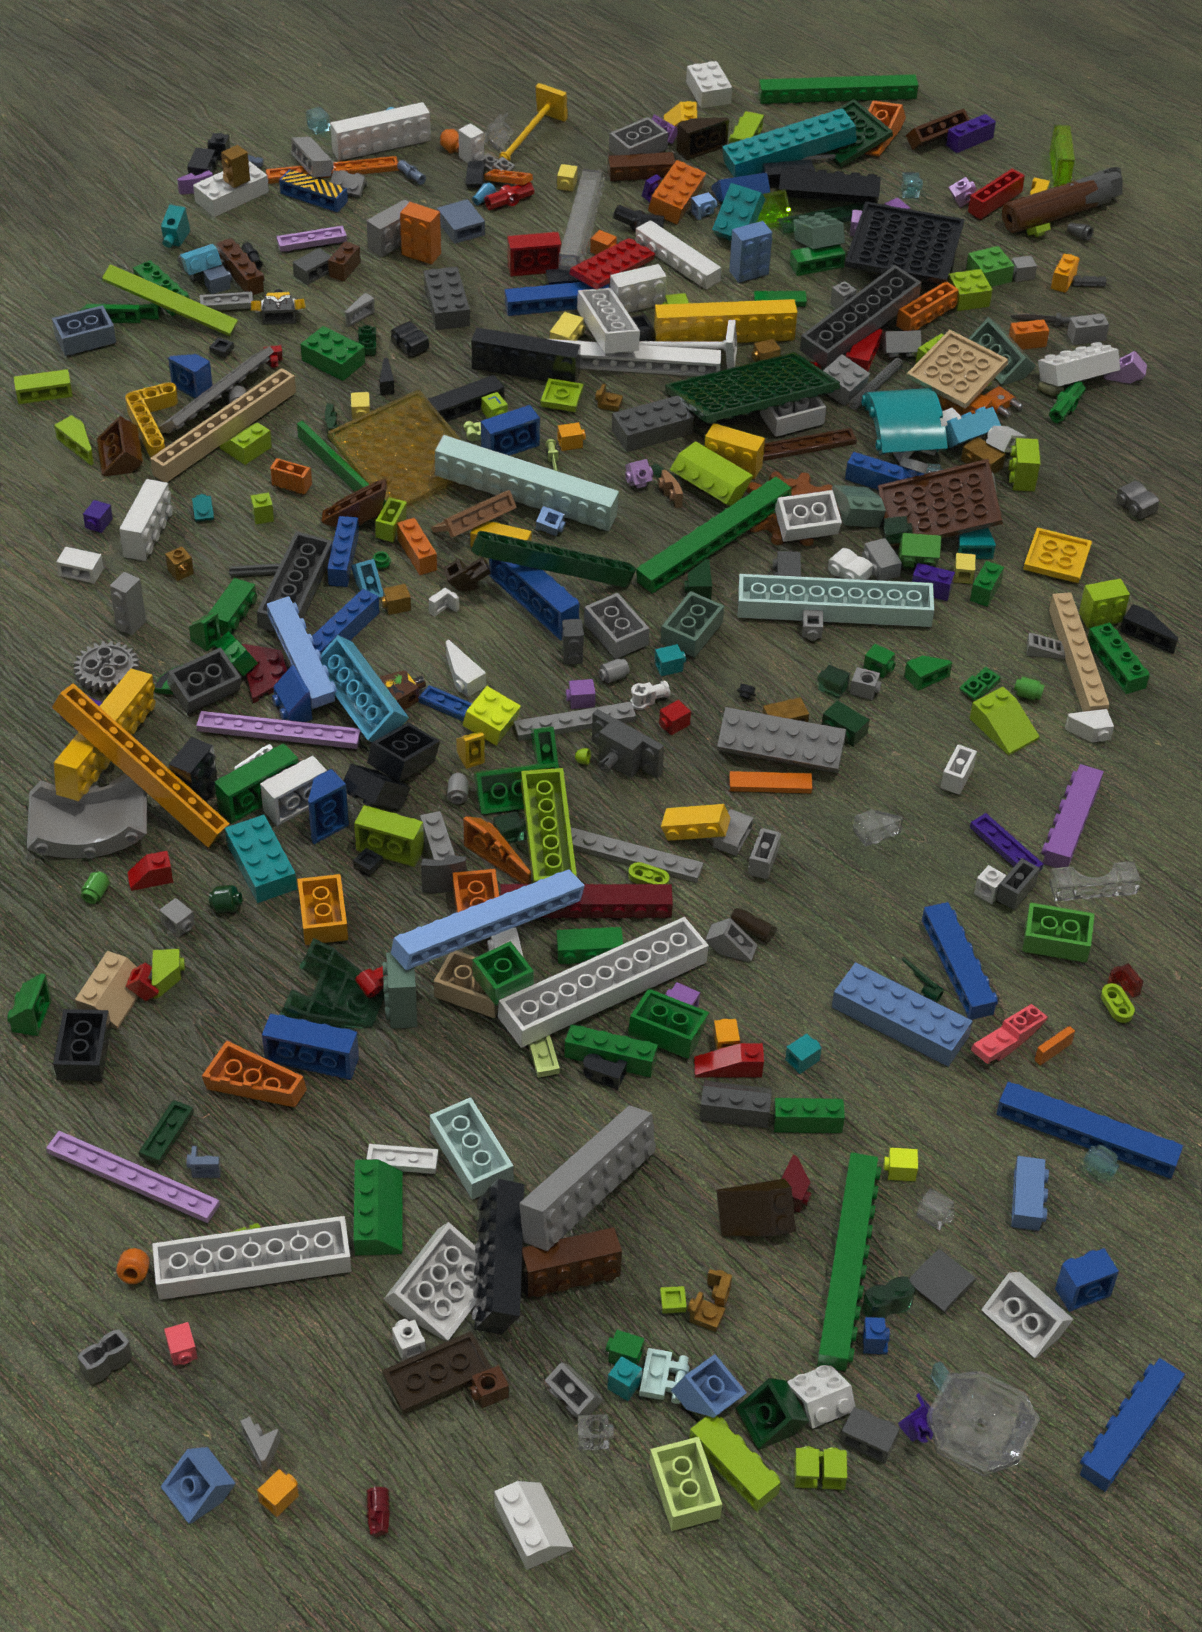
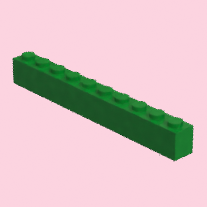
M916 74L759 79L758 95L760 104L851 101L853 99L856 101L917 99L919 85Z
M778 477L767 481L764 485L753 490L717 516L712 517L708 522L697 527L673 545L668 546L667 549L636 568L637 583L653 594L773 514L778 498L791 496L792 488Z
M850 1153L817 1362L818 1367L827 1365L832 1366L835 1370L846 1372L847 1363H853L855 1348H850L851 1341L856 1342L858 1327H854L853 1324L854 1320L859 1321L861 1306H856L857 1299L862 1300L864 1286L859 1284L860 1279L865 1280L867 1265L862 1264L863 1259H868L870 1245L865 1243L866 1239H871L873 1225H868L869 1219L874 1220L876 1208L871 1203L872 1199L877 1200L879 1187L875 1186L874 1183L875 1180H880L881 1167L877 1166L878 1157Z

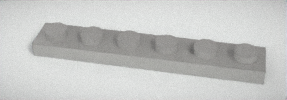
M625 702L514 721V729L518 741L532 739L530 730L532 728L552 726L554 727L555 735L592 729V713L597 709L622 723L635 722L636 714L632 703Z

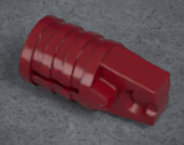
M372 1487L366 1491L367 1518L370 1535L380 1537L388 1533L390 1517L389 1489L385 1487Z

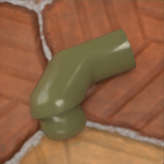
M1040 382L1037 390L1054 397L1059 395L1061 391L1064 392L1065 386L1047 385Z

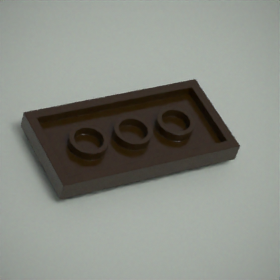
M472 1331L388 1367L382 1370V1375L404 1415L471 1385L473 1375L491 1369V1366Z

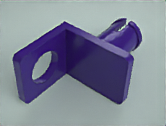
M918 1393L916 1396L921 1406L901 1420L898 1425L911 1441L918 1439L920 1442L927 1443L929 1441L926 1436L928 1435L929 1439H932L933 1432L931 1428L938 1424L939 1421L933 1409L921 1394Z

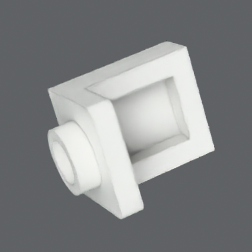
M443 588L429 599V613L434 617L448 607L455 612L459 610V597L447 588Z

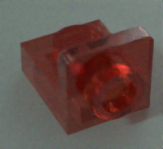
M1129 963L1114 967L1110 971L1108 984H1118L1121 982L1123 989L1128 991L1133 998L1141 993L1144 981Z

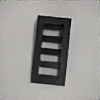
M646 315L631 317L640 330L639 341H655L654 327Z
M384 358L379 382L381 396L393 395L395 393L394 379L388 358Z

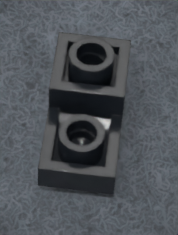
M485 160L468 162L466 174L467 188L481 187L483 185Z

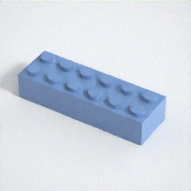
M856 962L835 989L832 1008L948 1067L970 1035L972 1020Z

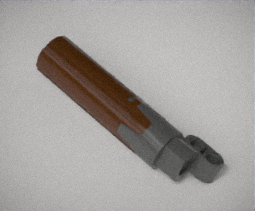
M1107 168L1095 172L1093 175L1007 202L1002 208V221L1009 232L1016 234L1031 227L1107 204L1112 198L1123 194L1121 168Z

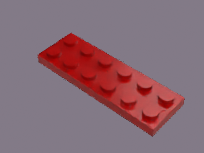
M628 238L573 266L569 274L597 290L610 283V275L637 269L652 261L655 253L650 251L648 247L636 243L635 240Z

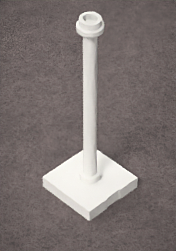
M728 320L726 340L724 342L639 341V345L724 349L726 351L727 369L735 367L737 355L736 320Z

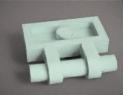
M648 1348L639 1396L664 1400L665 1392H671V1401L675 1404L681 1403L671 1389L689 1373V1358L681 1355L678 1362L671 1361L672 1352ZM669 1372L676 1374L675 1381L668 1380Z

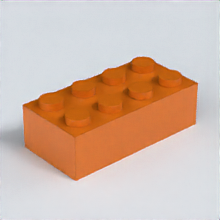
M676 160L653 193L648 212L664 216V219L678 225L691 205V197L697 196L701 191L706 173Z

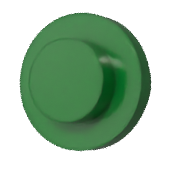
M383 551L376 552L372 558L378 569L387 568L391 564V558Z

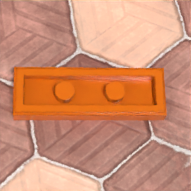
M493 169L484 174V180L524 185L533 180V175L531 173Z

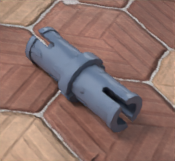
M405 160L398 162V169L404 172L406 177L415 180L420 185L426 181L425 175L419 172L415 166L409 165Z

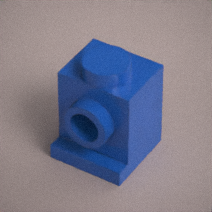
M865 1317L863 1353L888 1354L890 1330L886 1328L885 1318Z

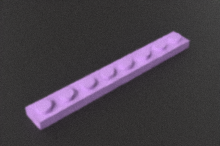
M201 711L197 722V731L352 749L358 748L361 736L359 728Z
M61 1131L57 1132L46 1147L47 1153L206 1223L210 1221L220 1206L218 1199Z

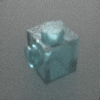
M321 106L306 111L307 126L315 134L330 130V116Z
M902 172V198H919L920 189L923 187V180L920 179L919 172Z

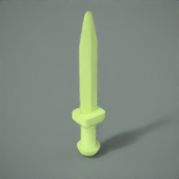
M548 439L545 443V446L548 448V462H552L553 469L557 471L558 450H555L556 442L553 439Z

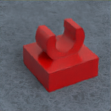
M281 345L270 346L274 352L269 355L270 359L267 362H271V368L279 367L278 361L282 360Z

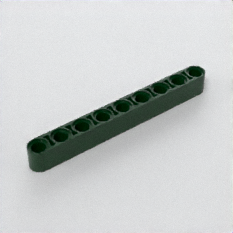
M479 531L477 533L471 551L480 557L620 587H629L636 571L635 566L627 562L486 531Z

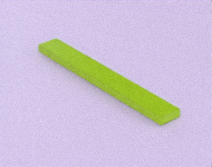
M111 264L102 277V281L227 336H231L238 323V320Z

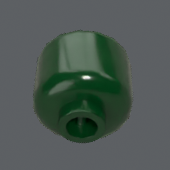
M233 885L216 886L209 894L210 907L220 914L235 913L243 902L242 893L238 892V889Z

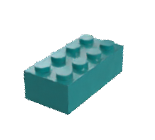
M265 815L225 827L227 846L257 903L297 890L296 873Z

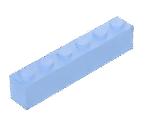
M289 596L267 603V615L291 665H295L310 691L311 708L315 709L334 702L335 693L337 692L336 686L328 678L329 672L326 665L322 666L320 662L322 661L320 652L313 647L314 641L311 634H307L305 630L307 628L304 619L298 616L297 604L295 602L292 603Z

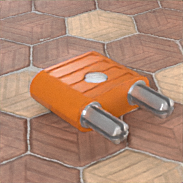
M1000 386L984 394V396L992 399L991 407L994 408L995 412L1001 413L1005 417L1011 415V412L1006 410L1013 405L1018 410L1023 408V405L1016 400L1015 396Z

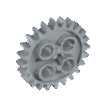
M102 641L100 646L94 643V648L87 646V652L81 650V656H76L77 661L74 662V674L76 680L80 682V686L85 685L86 690L92 687L94 693L100 689L101 694L105 690L111 693L112 689L117 686L130 668L139 671L140 666L137 653L133 652V648L128 649L127 644L121 647L120 642L113 645L112 641L107 645Z

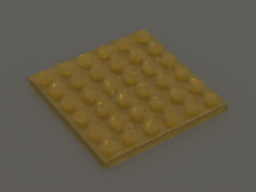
M419 389L328 431L327 437L352 468L368 484L383 479L387 480L386 501L391 497L406 501L408 506L455 483V481L435 475V450L443 435L458 440L461 439Z

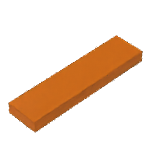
M730 771V791L812 793V773Z

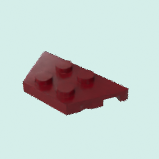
M242 644L258 662L246 674L252 701L256 703L259 701L260 696L265 693L270 695L274 692L273 686L287 670L281 650Z

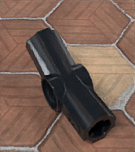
M617 205L613 214V219L629 225L634 232H636L637 227L650 220L662 228L664 226V216L649 215L641 210L633 211L621 205Z

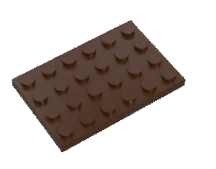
M989 459L878 485L880 497L886 510L884 518L889 544L893 550L899 549L903 533L938 535L942 539L1003 524Z

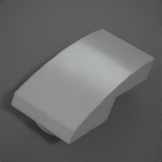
M489 153L479 160H485V170L488 172L493 169L512 171L515 168V165L505 158L501 157L498 160Z

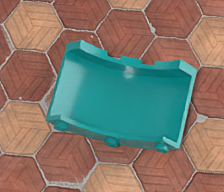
M932 388L865 392L862 395V406H865V411H869L870 418H873L877 434L875 446L876 451H879V456H883L885 453L924 450L942 452L948 449L945 426H941L940 418H943L941 405Z

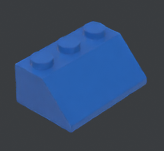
M767 173L721 179L711 185L718 202L724 201L731 183L761 192L765 198V195L770 193Z
M330 769L314 778L308 799L313 844L349 826L346 784Z

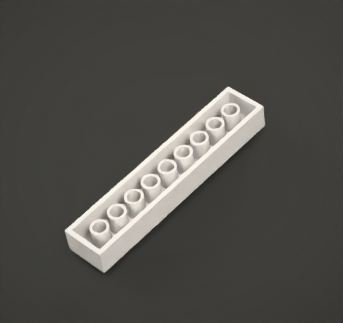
M685 917L680 918L499 1000L498 1018L522 1048L648 990V988L650 989L706 963L709 945Z

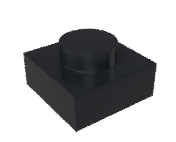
M218 337L209 347L210 353L225 358L234 349V342Z
M367 847L353 860V866L369 875L383 863V857Z

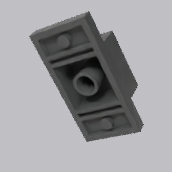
M599 709L592 713V742L599 746L598 760L600 762L598 767L601 771L604 770L607 773L611 768H614L630 778L640 769L657 778L662 774L664 745Z

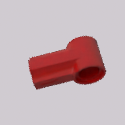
M383 966L373 971L366 969L355 978V981L367 998L377 995L384 988L383 976L385 975H383Z

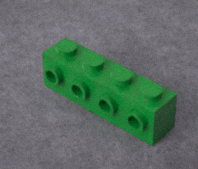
M151 260L133 267L134 275L189 298L188 293L183 291L176 282L170 279L168 274H165ZM163 308L171 316L177 314L175 312Z
M1110 622L1090 628L1087 637L1090 648L1123 692L1129 694L1146 689L1150 678L1149 671L1144 668L1139 658L1131 651L1128 643L1119 635L1118 630Z
M571 1024L565 1040L564 1057L583 1062L587 1055L594 1053L600 1055L602 1059L614 1063L621 1059L627 1061L628 1073L651 1078L657 1061L658 1044Z

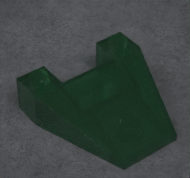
M313 938L299 966L300 969L319 977L311 997L291 989L279 1015L298 1020L304 1019L317 1024H327L336 1028H372L384 999V989L377 995L367 998L355 981V978L362 971L334 947Z

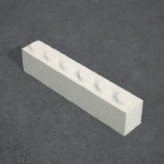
M650 220L636 228V243L648 247L650 251L655 253V256L704 289H708L720 282L721 267L653 221Z

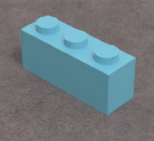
M984 406L975 410V414L968 412L961 416L962 419L958 420L955 417L948 420V425L945 426L949 447L952 448L976 437L988 434L993 426H1001L994 408L986 409Z

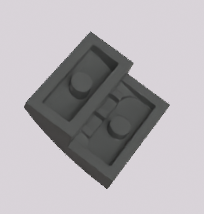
M445 855L444 861L422 859V892H452L453 873L467 871L466 857Z
M939 1249L919 1267L907 1282L946 1313L959 1296L963 1297L977 1278Z

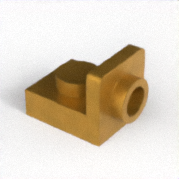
M602 384L600 390H597L595 400L598 401L597 408L618 412L623 402V395L606 392V384Z
M709 1269L707 1285L714 1287L711 1298L715 1299L716 1305L725 1308L732 1286V1275L722 1270Z
M699 1291L696 1299L692 1298L688 1305L687 1311L690 1312L689 1322L717 1332L726 1308L703 1300L704 1293Z

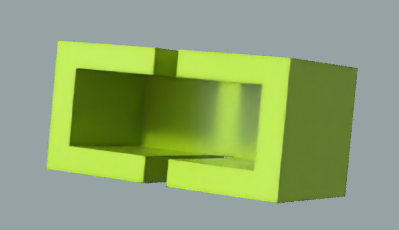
M810 1446L796 1448L794 1458L795 1488L817 1489L819 1463H822V1489L845 1490L847 1482V1450L831 1447L824 1449L822 1452Z

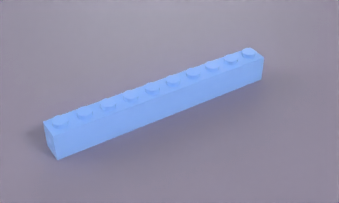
M569 869L556 873L553 876L540 879L520 889L507 892L502 896L489 899L484 903L471 906L466 910L453 913L448 917L435 920L430 924L417 927L412 931L399 934L393 939L391 954L405 970L411 969L581 901L585 885Z

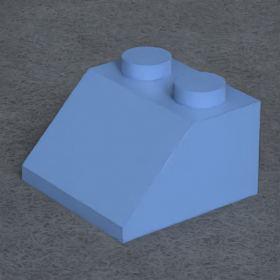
M716 1354L686 1374L671 1389L686 1410L710 1417H716L747 1393Z
M203 1447L187 1449L163 1482L161 1488L186 1521L193 1523L221 1504L236 1483L209 1448Z

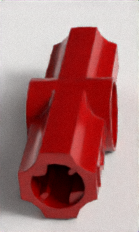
M531 182L513 187L504 185L498 192L484 197V202L489 210L506 204L515 206L520 199L532 196L534 188Z

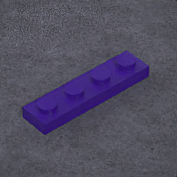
M987 813L970 823V828L1013 867L1022 858L1039 867V871L1043 869L1044 864Z

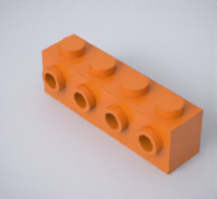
M949 282L940 284L900 308L896 326L903 331H915L930 323L933 319L943 315L957 305L959 289Z

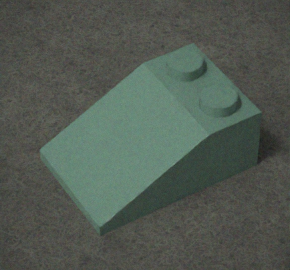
M832 486L844 525L880 527L886 512L881 497L868 487Z

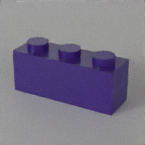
M987 114L952 127L948 129L946 146L955 153H959L994 138L996 121Z

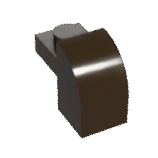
M484 557L477 559L468 566L458 558L443 568L447 581L456 590L464 592L479 588L477 582L491 574Z

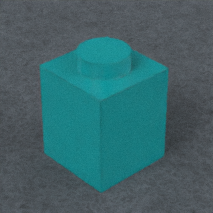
M678 644L655 649L654 664L661 677L683 672L686 656L680 650Z
M806 1033L787 1046L785 1060L801 1074L820 1061L822 1047L817 1040L812 1039Z
M621 1356L608 1374L607 1389L629 1401L641 1384L642 1368Z

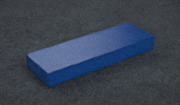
M430 685L418 697L419 703L461 721H464L465 713L472 705L468 701Z

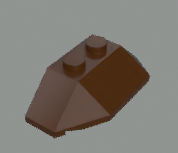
M387 480L375 481L342 498L330 508H326L322 512L321 522L325 525L337 527L339 516L358 518L359 526H361L364 522L377 518L383 507Z

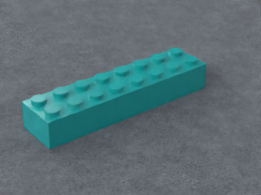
M843 108L722 146L723 160L733 177L762 173L763 163L802 160L855 143L856 126Z

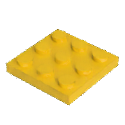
M1037 527L1023 570L1079 583L1092 541Z

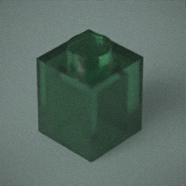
M907 516L884 518L886 540L889 544L900 543L903 533L913 534V525L909 523Z
M829 664L818 675V690L840 699L849 686L850 673Z
M517 811L493 817V826L500 832L508 844L524 840L526 824L523 818L520 819Z

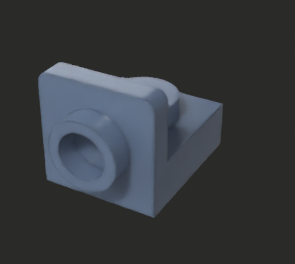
M192 1146L191 1154H187V1168H191L192 1178H220L221 1166L219 1157L209 1155L199 1157L197 1146Z

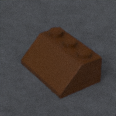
M119 416L97 438L103 476L132 473L143 462L137 425Z

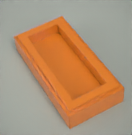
M1071 1026L1066 1027L1037 1048L1035 1062L1041 1066L1070 1046L1075 1030Z

